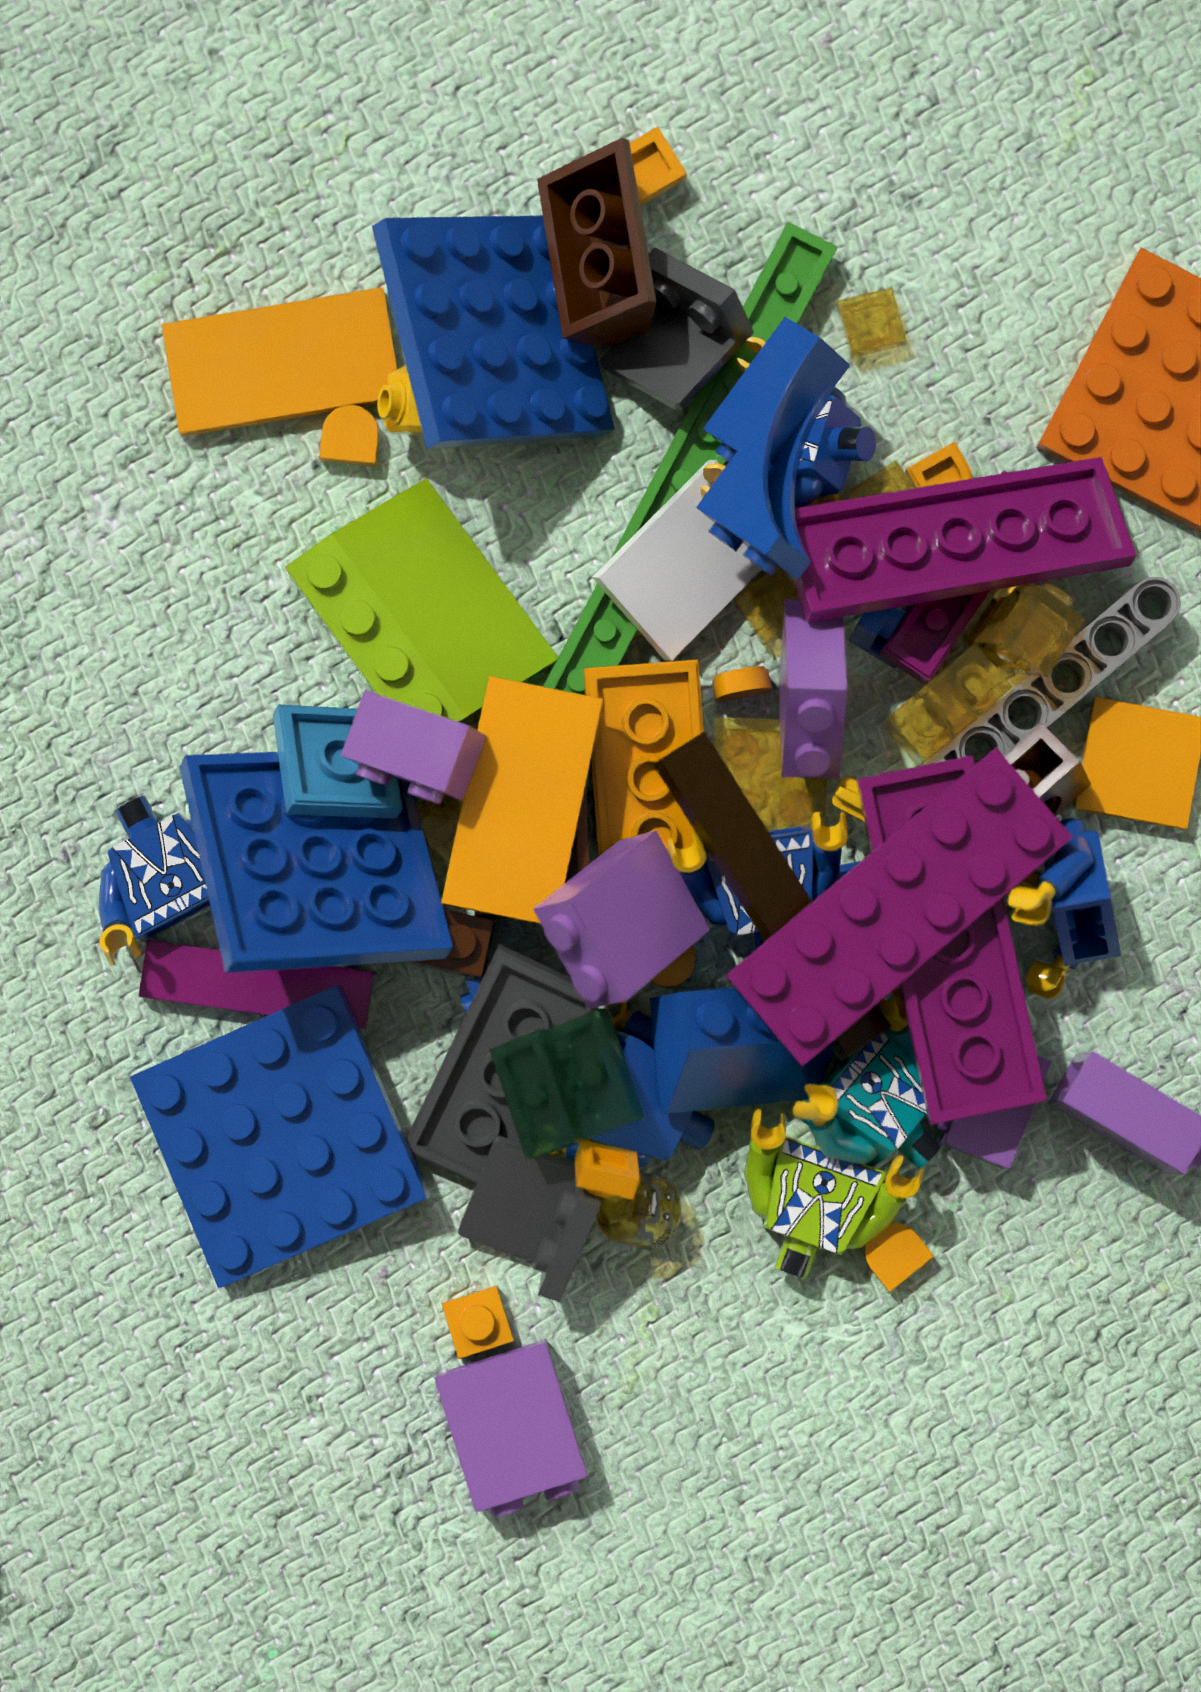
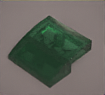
M597 1008L552 1028L537 1029L490 1049L526 1160L535 1159L645 1119L608 1008Z

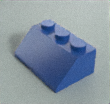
M736 988L686 991L649 998L661 1114L808 1100L809 1095L805 1091V1086L822 1084L834 1054L832 1047L828 1044L805 1065L800 1066Z

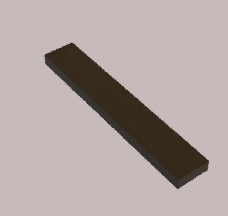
M705 731L653 764L765 942L812 903ZM875 1004L829 1044L839 1060H843L852 1056L891 1028L878 1005Z

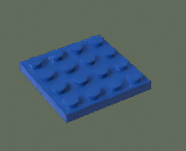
M543 216L384 218L372 226L427 449L601 437L615 430L594 346L566 340L562 337Z
M278 752L184 756L179 769L225 973L436 960L448 957L453 949L415 797L407 793L410 786L409 782L398 779L403 809L397 819L286 814Z
M335 985L130 1076L218 1289L431 1197L341 985Z

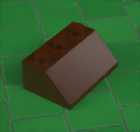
M620 138L537 178L562 337L566 340L604 349L611 348L649 331L656 306L630 142L628 139Z

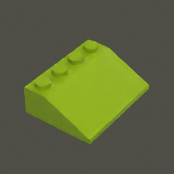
M427 478L334 531L285 566L291 580L375 694L468 726L481 716L489 676L528 683L556 663L558 659L557 654Z

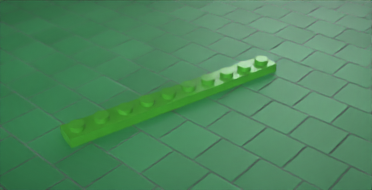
M787 221L743 305V309L754 331L751 337L761 338L767 342L784 317L799 324L834 258L838 246ZM746 343L739 348L695 396L611 558L708 460H717L719 464H726V461L715 453L720 443L703 428L743 375L737 358L751 364L758 354L748 349ZM598 584L592 592L543 687L585 695L583 668L617 666L621 664L638 629Z

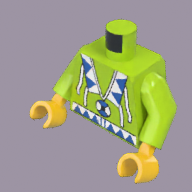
M757 1109L753 1113L751 1126L752 1140L750 1142L744 1176L752 1210L764 1219L763 1227L786 1235L774 1267L778 1270L807 1280L818 1247L842 1255L845 1249L862 1248L891 1224L907 1198L914 1196L919 1190L925 1170L921 1167L918 1175L914 1178L902 1177L898 1170L902 1164L903 1156H896L893 1159L888 1173L865 1164L859 1165L828 1158L821 1152L820 1148L786 1136L787 1116L784 1113H781L780 1124L774 1128H766L760 1124L762 1109Z

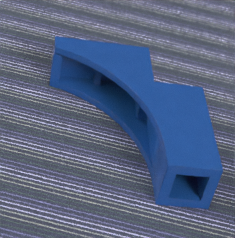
M787 317L783 318L703 428L720 443L715 453L728 464L696 508L714 522L708 532L736 552L743 543L748 547L743 556L771 576L778 567L798 580L811 563L803 548L795 518L794 495L799 461L806 439L818 413L836 384L850 367V364L820 337Z

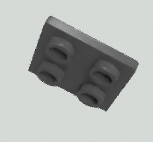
M654 247L648 253L656 297V306L650 330L611 347L601 358L600 362L605 371L671 408L681 411L745 343V340L751 337L754 331L735 289Z
M497 1136L492 1143L459 1225L458 1233L462 1237L534 1262L533 1269L542 1272L538 1295L560 1303L600 1209L601 1197L589 1193L584 1188L576 1187L575 1163L502 1136Z

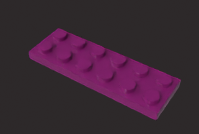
M1102 457L795 508L798 533L803 548L811 560V563L798 580L793 578L807 623L1129 567L1137 556Z
M996 747L726 974L725 977L800 1066H803L1073 837Z
M973 755L857 779L856 783L871 852L975 765ZM1002 897L899 984L927 1117L931 1125L1047 1101L1006 908Z

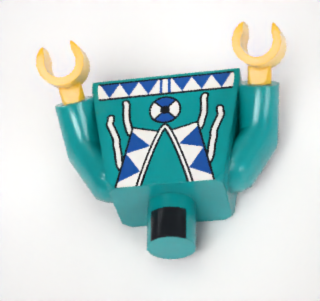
M896 987L891 991L894 1001L881 999L877 1003L891 1028L849 1058L841 1060L821 1085H806L805 1091L808 1093L809 1099L807 1102H797L794 1105V1116L808 1125L821 1152L828 1158L873 1167L898 1150L917 1169H920L935 1156L942 1146L919 1123L927 1112L900 988Z

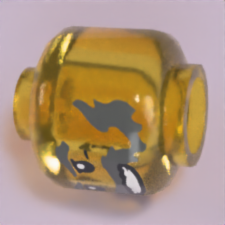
M639 1171L640 1180L634 1199L619 1196L601 1198L597 1222L602 1233L613 1242L638 1249L653 1250L663 1246L674 1235L680 1222L682 1212L681 1200L676 1187L668 1180Z

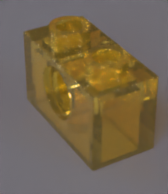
M1045 583L1043 587L1026 584L998 589L966 637L964 643L1007 674L1048 677L1086 619L1070 608L1074 601L1068 594L1049 583Z
M974 644L892 713L882 726L917 766H922L1003 698L1012 688V685L980 648Z

